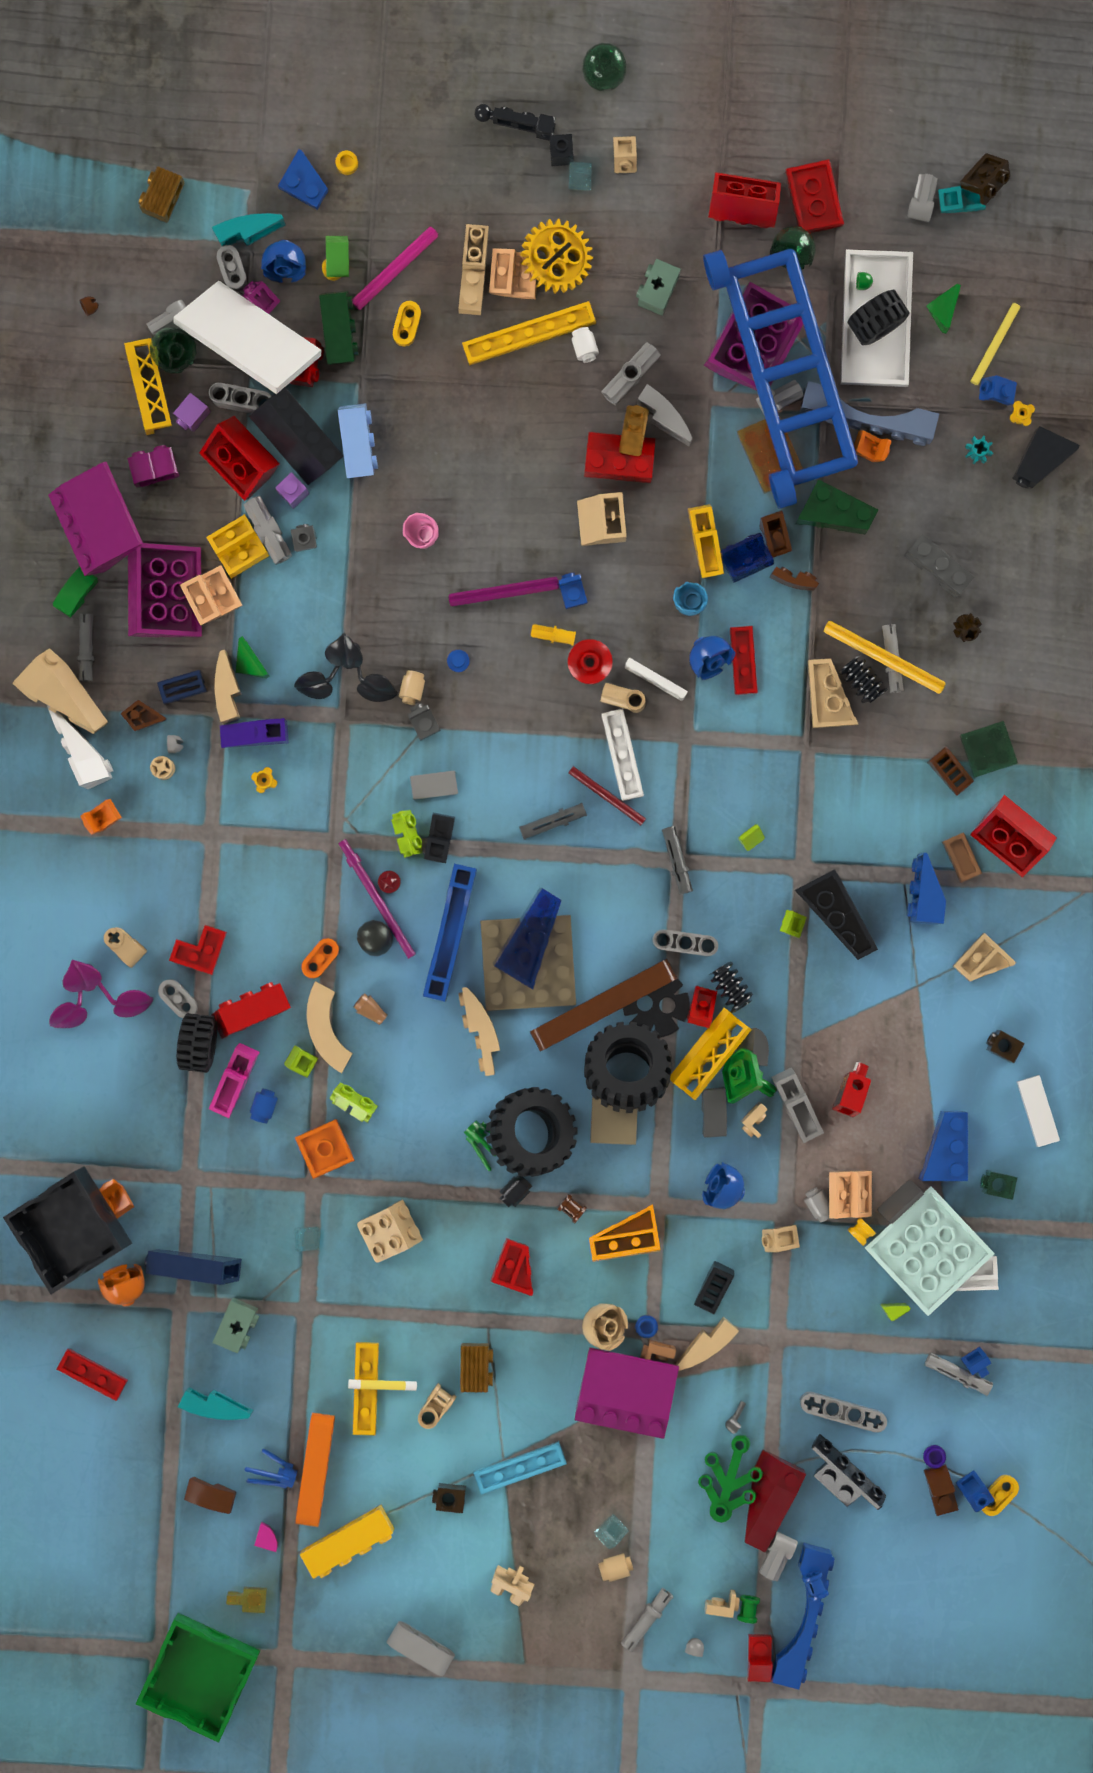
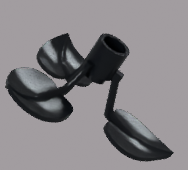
M345 633L329 644L325 650L326 659L335 665L330 676L325 679V676L320 672H307L301 675L294 684V687L300 693L310 698L325 699L333 691V687L329 682L332 681L339 667L343 666L346 669L357 668L358 679L361 682L357 686V692L363 698L373 702H384L393 699L398 694L392 682L383 675L370 674L365 679L363 678L361 664L363 662L361 648Z

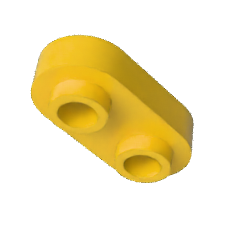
M406 301L399 307L393 328V339L399 346H409L415 340L421 319V309L416 302ZM412 311L414 316L409 318L406 316V313ZM404 332L408 334L406 339L400 337Z
M1010 1475L999 1476L988 1488L994 1498V1504L984 1507L982 1511L989 1516L998 1515L1018 1494V1482ZM1008 1482L1010 1484L1009 1488L1006 1490L1002 1489V1485Z

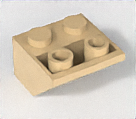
M622 492L599 494L577 501L581 546L626 542Z

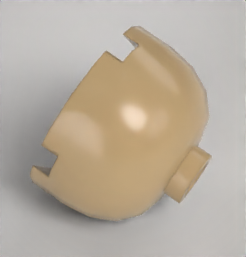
M598 1304L590 1308L585 1314L582 1324L583 1334L587 1341L598 1349L609 1351L617 1348L625 1338V1336H622L624 1328L628 1329L627 1315L623 1309L613 1304Z

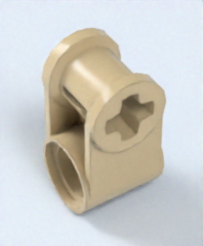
M110 928L104 934L105 944L130 968H133L147 953V950L137 940L121 928ZM119 933L118 939L120 941L112 942L113 936L111 934Z
M439 1383L432 1390L418 1414V1422L425 1429L434 1428L457 1397L443 1390ZM425 1412H432L435 1419L427 1423L422 1419V1415Z

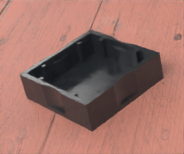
M85 1166L72 1172L50 1186L45 1192L3 1217L18 1243L29 1255L34 1269L51 1295L132 1244Z

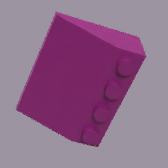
M749 282L742 292L749 318L791 305L752 282ZM732 311L703 366L722 377L757 391L734 312ZM801 316L754 330L765 369L784 362L803 326Z
M102 462L70 479L48 494L84 576L106 572L143 544L107 462Z
M143 543L128 555V636L202 637V625L197 620L180 586L184 582L201 575V547Z
M589 1347L574 1420L664 1439L679 1366Z

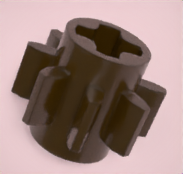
M972 613L959 616L956 622L953 623L956 628L953 630L955 636L961 638L963 642L975 640L979 633L982 632L979 628L982 623L978 617L974 618Z

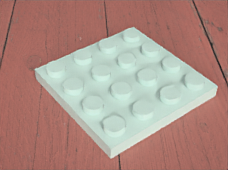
M932 1186L893 1224H889L865 1247L870 1255L927 1316L995 1254Z

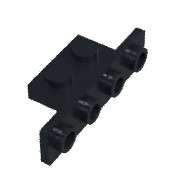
M819 1434L811 1448L826 1463L818 1468L813 1476L846 1507L862 1495L877 1510L882 1508L886 1498V1494L883 1493L882 1489L869 1480L865 1473L854 1466L828 1439Z

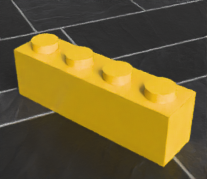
M379 1505L302 1549L300 1556L313 1579L317 1576L323 1578L332 1572L331 1568L338 1564L342 1567L351 1562L352 1556L358 1553L361 1556L369 1552L373 1544L377 1542L383 1544L392 1538L391 1534L394 1532V1526L382 1505Z

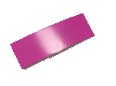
M242 1043L235 1047L209 1106V1110L230 1118L260 1053L259 1051Z

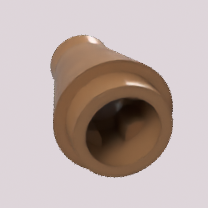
M365 993L353 1006L357 1010L356 1013L376 1022L378 1025L388 1015L371 995L367 996Z

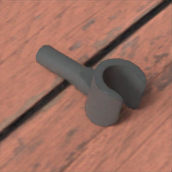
M743 1401L740 1402L735 1414L725 1423L726 1428L733 1434L741 1428L737 1419L746 1405Z

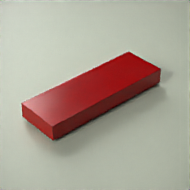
M753 626L730 627L731 647L735 651V657L732 661L735 695L757 694Z
M69 1348L56 1369L115 1401L119 1399L128 1382V1379Z

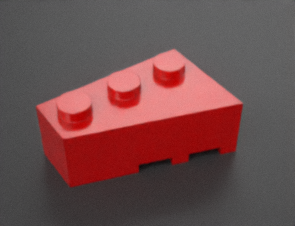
M273 982L261 986V991L253 994L252 991L240 995L241 1000L232 1003L230 999L219 1004L220 1009L211 1014V1016L216 1018L217 1030L221 1039L290 1009L291 1006L281 984L273 985Z

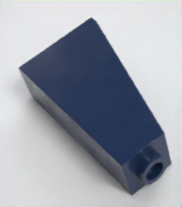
M156 1249L148 1251V1255L145 1258L146 1274L224 1285L239 1281L242 1258Z

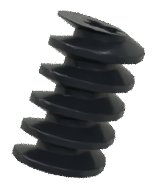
M858 655L840 670L839 674L848 673L845 681H854L850 688H859L856 696L864 695L861 703H871L888 689H879L883 682L874 683L877 674L868 675L872 668H863L866 660L858 661L857 659L860 656Z
M727 962L710 973L714 974L711 983L719 982L715 989H724L721 998L729 997L725 1004L726 1006L733 1004L734 1007L730 1012L734 1013L751 1002L749 999L753 993H744L748 988L747 984L739 985L743 978H735L738 970H729L733 962Z

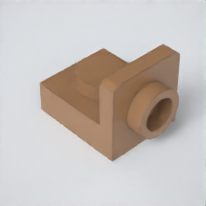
M649 1340L648 1345H643L640 1358L650 1360L653 1353L655 1358L668 1361V1358L674 1359L676 1347Z

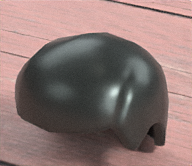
M371 920L365 922L358 929L357 941L365 953L380 956L385 954L392 946L393 935L383 922Z

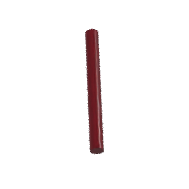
M574 766L568 772V774L640 826L646 820L645 817Z

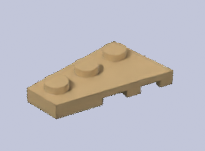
M808 660L812 728L858 725L832 660Z

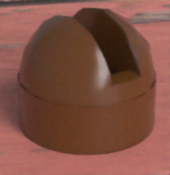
M87 296L79 300L87 316L97 311L99 304L95 302L96 299L94 297Z

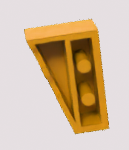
M653 1204L591 1236L589 1242L593 1262L660 1251Z

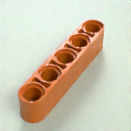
M312 1412L296 1524L319 1527L335 1422L334 1415Z

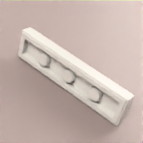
M618 709L601 713L621 800L626 801L643 797L644 794L624 710Z

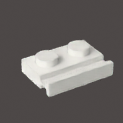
M992 1256L956 1291L999 1290L997 1256Z

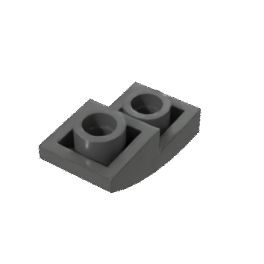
M705 1088L702 1092L701 1104L703 1112L702 1134L704 1137L727 1136L725 1088Z

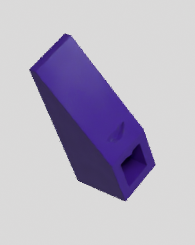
M285 718L220 725L221 748L288 744L287 720Z

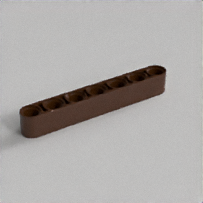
M665 959L530 1031V1034L541 1052L676 980L677 976L668 959Z

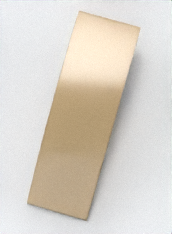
M221 650L215 673V699L220 722L226 724L241 719L233 697L242 694L228 653L225 650Z
M723 1317L710 1334L702 1329L674 1365L679 1366L678 1371H681L707 1360L735 1337L739 1332L738 1328Z

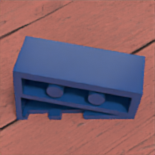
M940 1111L932 1141L918 1178L919 1180L968 1181V1112Z

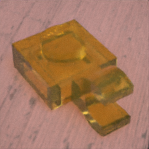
M244 1587L243 1593L228 1591L226 1604L242 1605V1612L265 1613L267 1588Z

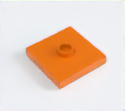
M337 1119L295 1137L313 1179L355 1161Z

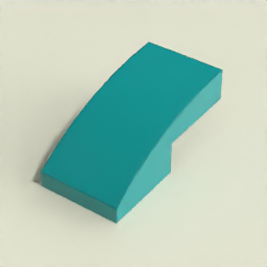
M961 186L938 190L941 213H959L986 209V205H982L980 202L979 194L962 189Z

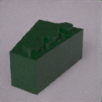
M818 479L796 524L865 535L878 509Z

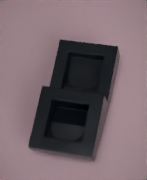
M433 812L424 859L441 863L447 862L455 822L454 816Z

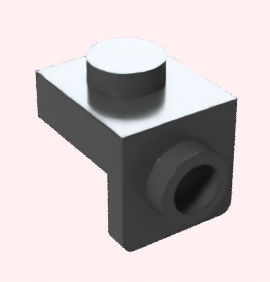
M303 524L296 526V529H291L294 550L296 552L317 548V537L313 525Z

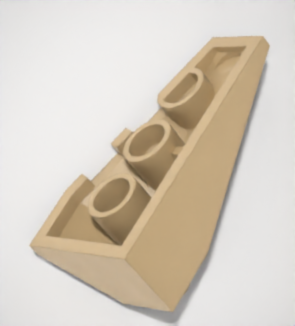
M50 648L38 655L13 682V685L34 702L39 700L50 706L49 710L54 713L59 711L65 714L70 722L92 734L108 723L67 663Z

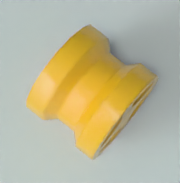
M862 1218L857 1220V1224L854 1227L848 1229L862 1246L867 1243L869 1237H873L876 1234Z

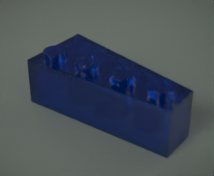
M541 887L537 890L492 963L495 967L532 990L562 901Z

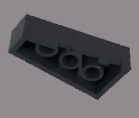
M836 869L795 890L857 960L878 950Z

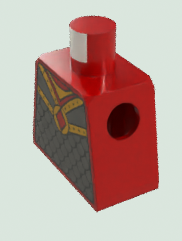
M856 1062L853 1072H849L844 1076L832 1110L850 1117H855L861 1113L871 1083V1079L866 1078L869 1066ZM852 1083L857 1086V1090L853 1088Z

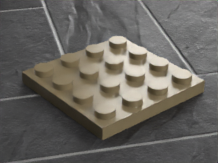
M571 915L481 921L486 1011L576 1005Z

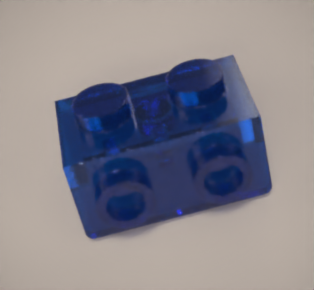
M761 533L750 535L744 540L728 545L720 551L723 565L733 583L774 565V559L767 549Z

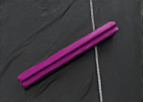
M557 577L452 593L448 596L450 606H458L557 590L559 582Z

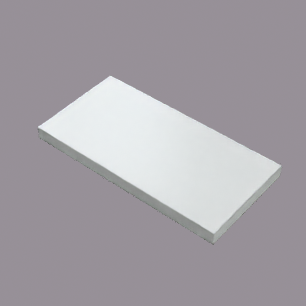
M845 251L841 355L842 385L908 387L913 252ZM858 272H867L872 276L873 284L869 289H856ZM894 289L910 312L909 316L900 326L880 340L870 345L862 346L847 321L857 309L869 300L885 291Z
M217 281L174 316L175 325L275 394L280 392L321 357V349L255 306L221 281Z

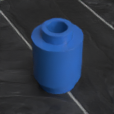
M262 1088L261 1092L256 1091L250 1113H252L250 1119L265 1124L268 1123V1120L272 1118L278 1100L274 1096L275 1092Z

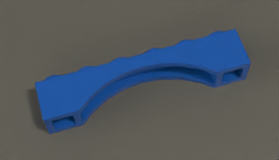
M454 863L423 997L444 1002L447 1000L477 873L476 868Z
M803 1543L798 1567L802 1576L813 1571H821L824 1588L828 1590L829 1580H827L828 1571H832L835 1558L832 1557L830 1549ZM806 1583V1608L801 1626L786 1647L776 1654L771 1676L772 1683L798 1690L801 1683H805L807 1669H805L806 1660L810 1661L813 1647L810 1644L812 1638H816L818 1631L816 1619L817 1615L821 1616L824 1606L821 1599L817 1601L809 1599L810 1593Z

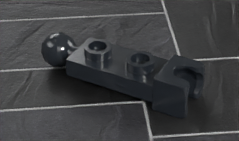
M480 104L476 107L474 113L476 119L480 122H486L491 119L493 124L536 133V138L550 141V135L554 134L556 118L553 116L540 114L539 117H535L533 113L513 112L508 107H495L493 111L488 105Z

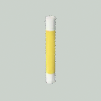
M349 1379L348 1389L416 1391L417 1382Z

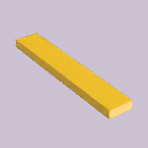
M587 301L462 342L470 366L573 332L579 328L595 325L596 320L590 302Z

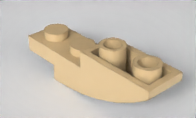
M466 224L459 314L481 315L489 226Z
M468 987L462 988L463 992L459 993L460 1005L465 1006L466 1015H462L464 1029L469 1028V1033L476 1031L479 1033V1036H475L477 1050L481 1049L482 1058H479L480 1072L485 1071V1076L495 1075L492 1052L500 1051V1046L494 1025L476 995Z

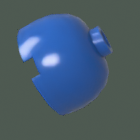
M280 240L270 244L262 255L261 270L263 269V275L279 283H283L282 278H292L291 282L302 279L306 273V259L303 251L299 246L288 240Z
M719 636L700 637L694 642V646L691 649L689 655L690 666L698 678L701 677L702 680H706L720 674L723 671L720 667L725 663L729 666L735 657V651Z
M721 1162L722 1165L716 1164L709 1172L705 1180V1184H709L707 1192L703 1191L702 1196L704 1203L717 1209H729L743 1199L745 1195L744 1180L736 1168Z

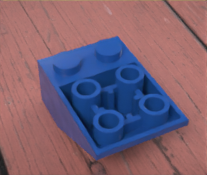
M918 854L917 858H913L912 872H915L914 881L910 882L909 894H913L912 903H908L907 917H910V922L934 925L944 924L946 899L928 854Z

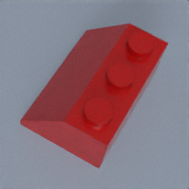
M715 172L708 217L716 221H734L740 225L752 224L760 228H775L781 183Z
M235 416L217 424L199 452L244 501L248 500L264 485L280 465Z
M589 432L584 477L651 483L655 438L644 437L641 455L634 456L619 452L621 435Z
M1006 795L990 809L970 834L1022 878L1050 851L1057 839L1055 835Z

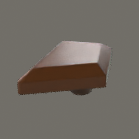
M140 700L134 702L121 713L134 731L166 721V717Z

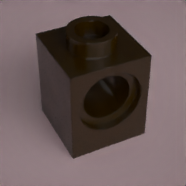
M996 1030L995 1033L992 1032L986 1042L988 1047L986 1050L1010 1063H1015L1025 1043L1001 1030ZM1002 1039L1007 1040L1009 1044L1008 1049L1004 1052L1000 1051L998 1047Z
M439 1483L438 1490L433 1489L432 1503L436 1504V1511L463 1513L466 1486ZM445 1493H451L454 1495L455 1500L447 1503L443 1500L442 1496Z

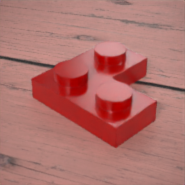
M205 925L198 946L176 939L169 961L213 975L227 932Z

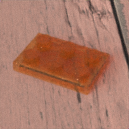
M766 419L737 431V435L760 487L765 494L772 491L769 474L781 471ZM784 433L795 471L802 470L803 467L788 434Z

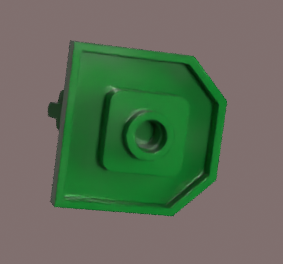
M745 1048L739 1049L724 1064L722 1074L728 1103L734 1104L756 1090H759L768 1097H773L777 1091L774 1085L762 1078L763 1072L759 1070L757 1055Z

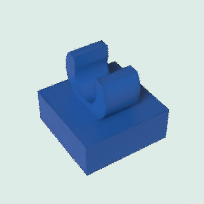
M980 1347L961 1358L963 1364L972 1375L979 1373L980 1377L983 1378L990 1374L986 1367L991 1364V1361Z

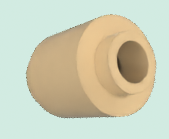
M408 670L406 675L403 676L399 692V698L402 699L403 703L415 705L416 702H421L425 684L424 674Z
M624 1553L603 1559V1562L598 1563L603 1581L609 1580V1582L628 1577L630 1576V1571L633 1570L630 1556L625 1557Z

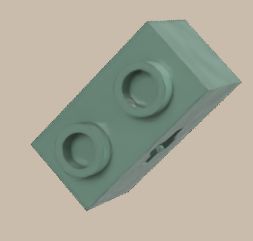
M659 259L655 260L654 265L649 264L645 273V277L648 278L645 286L641 284L636 294V297L639 298L638 306L663 316L679 279L681 269ZM657 283L661 284V287L657 290L654 289Z
M233 1298L229 1303L212 1343L237 1354L241 1348L246 1349L250 1340V1336H247L250 1327L255 1328L258 1322L259 1315H256L259 1308ZM237 1321L241 1322L240 1327L243 1328L238 1332L235 1331V1325H233Z

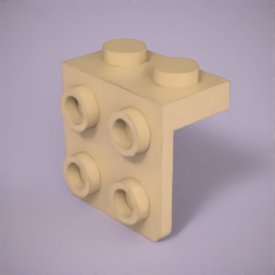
M403 1199L357 1223L358 1229L375 1262H381L408 1250L423 1240Z

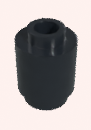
M514 1176L499 1191L502 1194L500 1199L508 1207L511 1205L516 1207L530 1193L529 1189L532 1185L524 1177Z

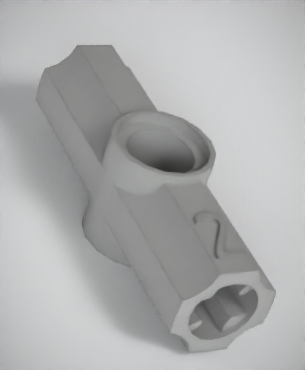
M646 342L631 360L623 365L620 372L608 383L601 393L610 403L616 406L628 391L639 383L640 378L661 357V354L653 345ZM631 369L637 373V376L628 378L625 372Z
M261 496L254 497L243 504L254 524L253 528L261 543L267 548L275 565L283 563L292 557L291 551L281 536L282 532L274 517H271Z

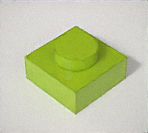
M786 910L780 931L800 938L807 917L794 911Z

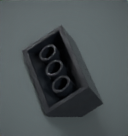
M286 387L277 394L274 393L249 415V418L307 485L314 482L344 457Z

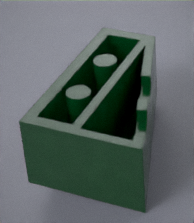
M348 291L321 293L319 299L327 364L355 361V356H359L358 343L353 342V333H356L355 319H351L350 310H353L352 296H349Z

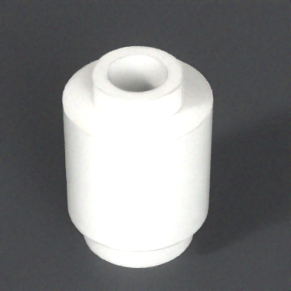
M589 327L573 331L571 340L577 359L583 360V363L595 360L599 351L593 332L589 330Z

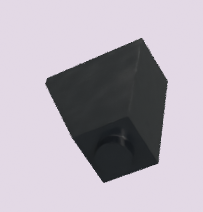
M1039 426L1035 430L1012 479L1016 480V484L1023 488H1033L1079 449L1080 445Z

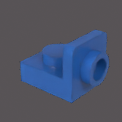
M568 573L559 580V587L566 609L588 603L580 574Z
M974 1470L956 1482V1485L975 1512H979L994 1501L991 1493Z

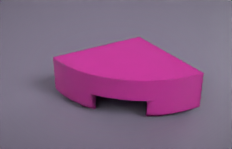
M261 1522L254 1546L276 1552L278 1541L275 1533L269 1525Z

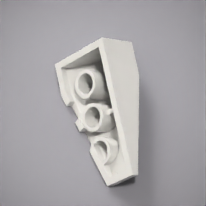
M49 710L56 730L64 736V738H61L62 746L72 756L68 758V761L79 786L90 789L112 779L111 772H113V768L109 760H104L99 752L61 712L56 711L54 713Z

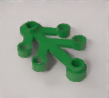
M737 1435L731 1442L734 1452L727 1475L719 1463L718 1454L710 1452L705 1457L706 1465L712 1468L722 1487L720 1497L712 1485L713 1479L710 1475L704 1474L698 1480L699 1486L705 1489L712 1502L710 1506L711 1517L720 1523L726 1522L731 1518L732 1510L745 1503L751 1504L756 1499L755 1491L747 1489L742 1493V1496L729 1501L731 1492L752 1481L758 1482L763 1476L760 1468L753 1467L747 1474L735 1479L742 1455L750 1448V1440L745 1435ZM737 1441L744 1443L743 1449L737 1448ZM711 1455L716 1458L714 1464L708 1461V1457ZM753 1470L759 1472V1478L752 1477L751 1473ZM704 1477L709 1479V1485L707 1486L702 1483V1478ZM747 1492L753 1495L752 1500L745 1498ZM718 1507H722L725 1510L724 1515L717 1513Z

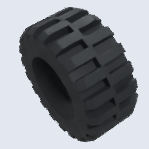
M630 1021V1025L618 1022L616 1027H612V1025L605 1027L604 1033L598 1032L594 1036V1041H590L585 1055L584 1077L586 1078L587 1088L589 1090L592 1089L591 1095L595 1100L601 1099V1105L606 1108L608 1105L613 1106V1111L619 1112L620 1109H626V1113H633V1109L637 1108L640 1112L646 1110L647 1104L652 1107L657 1103L658 1098L663 1097L670 1082L672 1056L671 1051L667 1050L668 1044L664 1039L660 1040V1034L657 1031L650 1032L649 1026L644 1024L642 1027L636 1026L637 1022ZM632 1053L646 1061L649 1066V1073L638 1081L625 1082L612 1076L607 1070L606 1064L617 1054Z
M531 1087L511 1093L495 1105L496 1109L492 1110L489 1115L491 1122L486 1125V1130L490 1131V1135L486 1137L487 1143L492 1144L493 1149H490L492 1156H498L499 1159L496 1162L500 1166L506 1165V1171L512 1174L517 1172L518 1176L522 1177L539 1176L561 1167L564 1164V1160L570 1158L572 1155L570 1149L575 1148L577 1142L573 1139V1136L578 1134L577 1127H573V1122L576 1119L574 1114L570 1116L568 1110L571 1108L568 1103L562 1104L560 1102L562 1100L561 1096L558 1094L551 1095L552 1092L548 1089L540 1090L539 1087ZM525 1111H531L539 1115L547 1126L548 1141L543 1151L539 1153L528 1152L519 1144L516 1138V1120Z

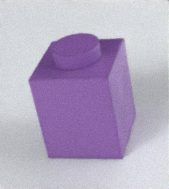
M189 393L173 414L177 418L176 423L185 431L189 428L194 432L211 411L192 393Z
M292 472L275 487L278 494L293 509L309 495L307 488Z

